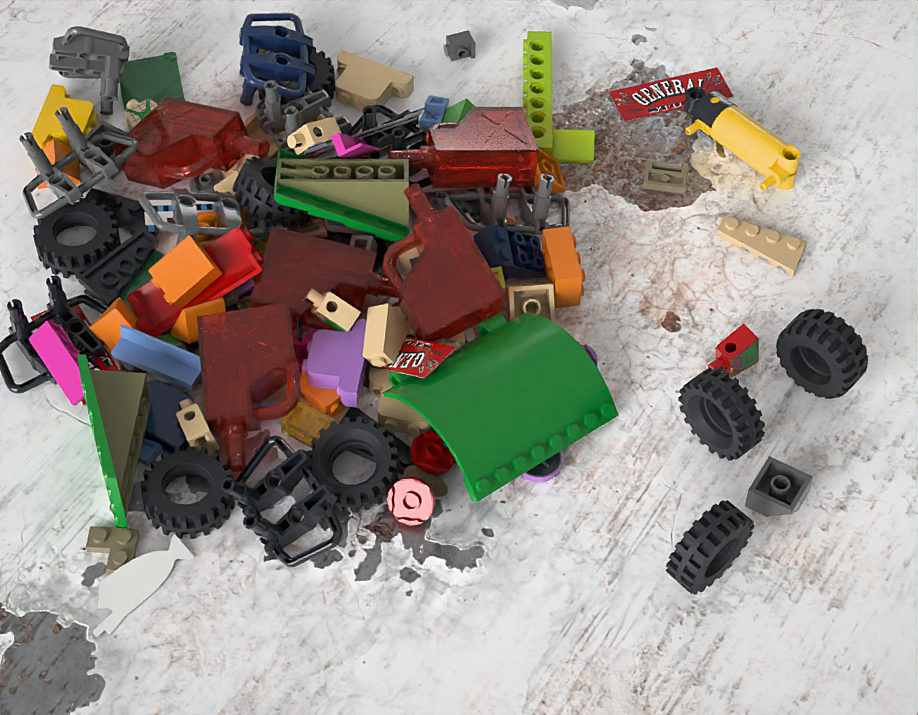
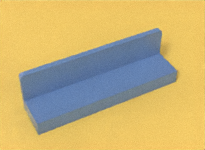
M122 324L120 326L121 339L112 349V357L187 389H194L204 374L202 358L126 325Z

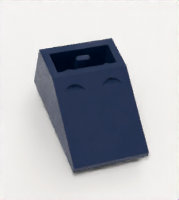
M489 224L473 236L479 271L501 266L504 279L547 276L539 237Z

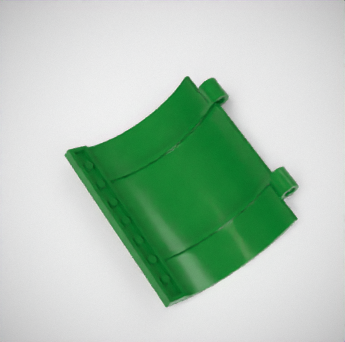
M524 313L507 323L501 314H496L478 324L480 336L462 345L461 349L454 351L453 355L446 357L425 378L394 371L389 374L392 388L383 392L384 397H391L407 404L435 429L457 461L465 479L463 481L472 502L480 501L619 415L601 373L587 352L567 331L543 316Z

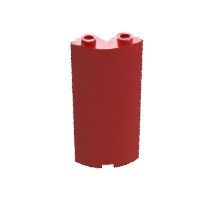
M240 224L203 247L223 274L183 308L175 304L171 306L163 297L165 292L162 288L158 289L152 281L130 293L126 300L138 316L136 325L140 331L156 338L175 325L183 309L218 299L263 271L262 264L265 260L261 253L256 250L252 242L254 236L249 228L246 227L244 229L243 225Z

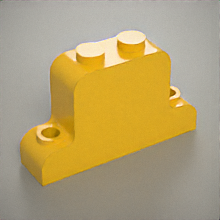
M52 84L32 131L39 147L43 149L53 138L70 146V141L63 131L61 123L55 116L57 110L62 114L59 110L62 107H67L74 122L78 124L82 133L86 136L98 124L99 120L98 114L94 112L93 103L86 100L71 99L70 95L66 94L64 86Z

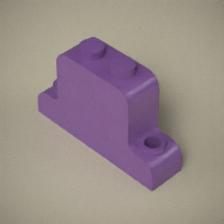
M366 319L356 321L353 327H351L350 332L325 329L316 331L312 341H308L307 344L308 359L303 360L302 372L307 373L308 384L312 387L337 390V396H341L342 404L348 407L358 408L368 363L363 357Z

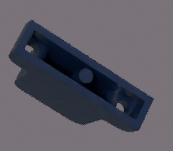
M150 380L148 386L152 402L144 438L161 444L163 452L166 451L169 455L174 453V448L179 447L180 451H187L188 440L176 413L180 411L178 404L181 401L191 399L194 404V399L190 394L178 391L167 382Z

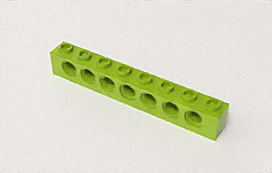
M528 31L527 39H523V51L527 52L523 53V65H527V67H523V80H527V82H523V94H527V96H523V108H527V111H523V123H527V125H523V138H527V140H523V153H527V144L532 143L552 156V32Z

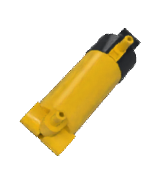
M701 87L688 88L685 96L684 110L687 114L692 115V124L685 129L687 135L700 130L766 178L760 183L761 190L765 191L772 185L782 190H790L794 187L800 159V151L782 140L739 109L736 104L718 91L706 94V91Z

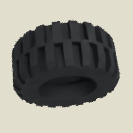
M809 309L798 314L779 334L776 343L777 357L780 358V365L782 368H785L788 377H791L796 385L802 386L804 391L814 393L815 396L820 398L825 397V399L839 398L854 386L867 370L868 355H866V346L862 344L861 336L854 332L855 329L851 325L846 324L843 318L836 317L830 311L824 312L823 309Z

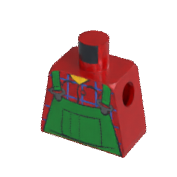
M742 324L716 346V359L708 364V368L712 370L719 368L720 372H729L730 377L736 376L759 362V338L745 324Z

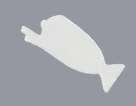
M176 534L173 535L167 551H153L141 555L121 566L100 582L98 607L100 609L108 608L113 612L91 631L95 636L98 637L103 631L111 634L128 613L160 587L170 574L176 559H194V556Z

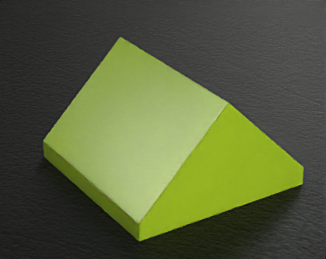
M552 129V156L558 162L594 163L595 130Z

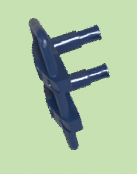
M289 12L251 13L247 15L239 33V44L243 46L239 74L244 77L240 103L245 106L252 105L257 88L265 90L264 84L266 81L260 80V77L277 81H298L297 90H291L278 85V93L292 99L302 97L305 93L306 83H312L314 80L315 66L308 63V56L311 55L314 47L313 38L304 34L301 19L296 14ZM258 21H292L294 23L295 30L288 29L285 26L281 25H251L253 22ZM259 49L275 53H259ZM284 53L300 55V59L288 56Z

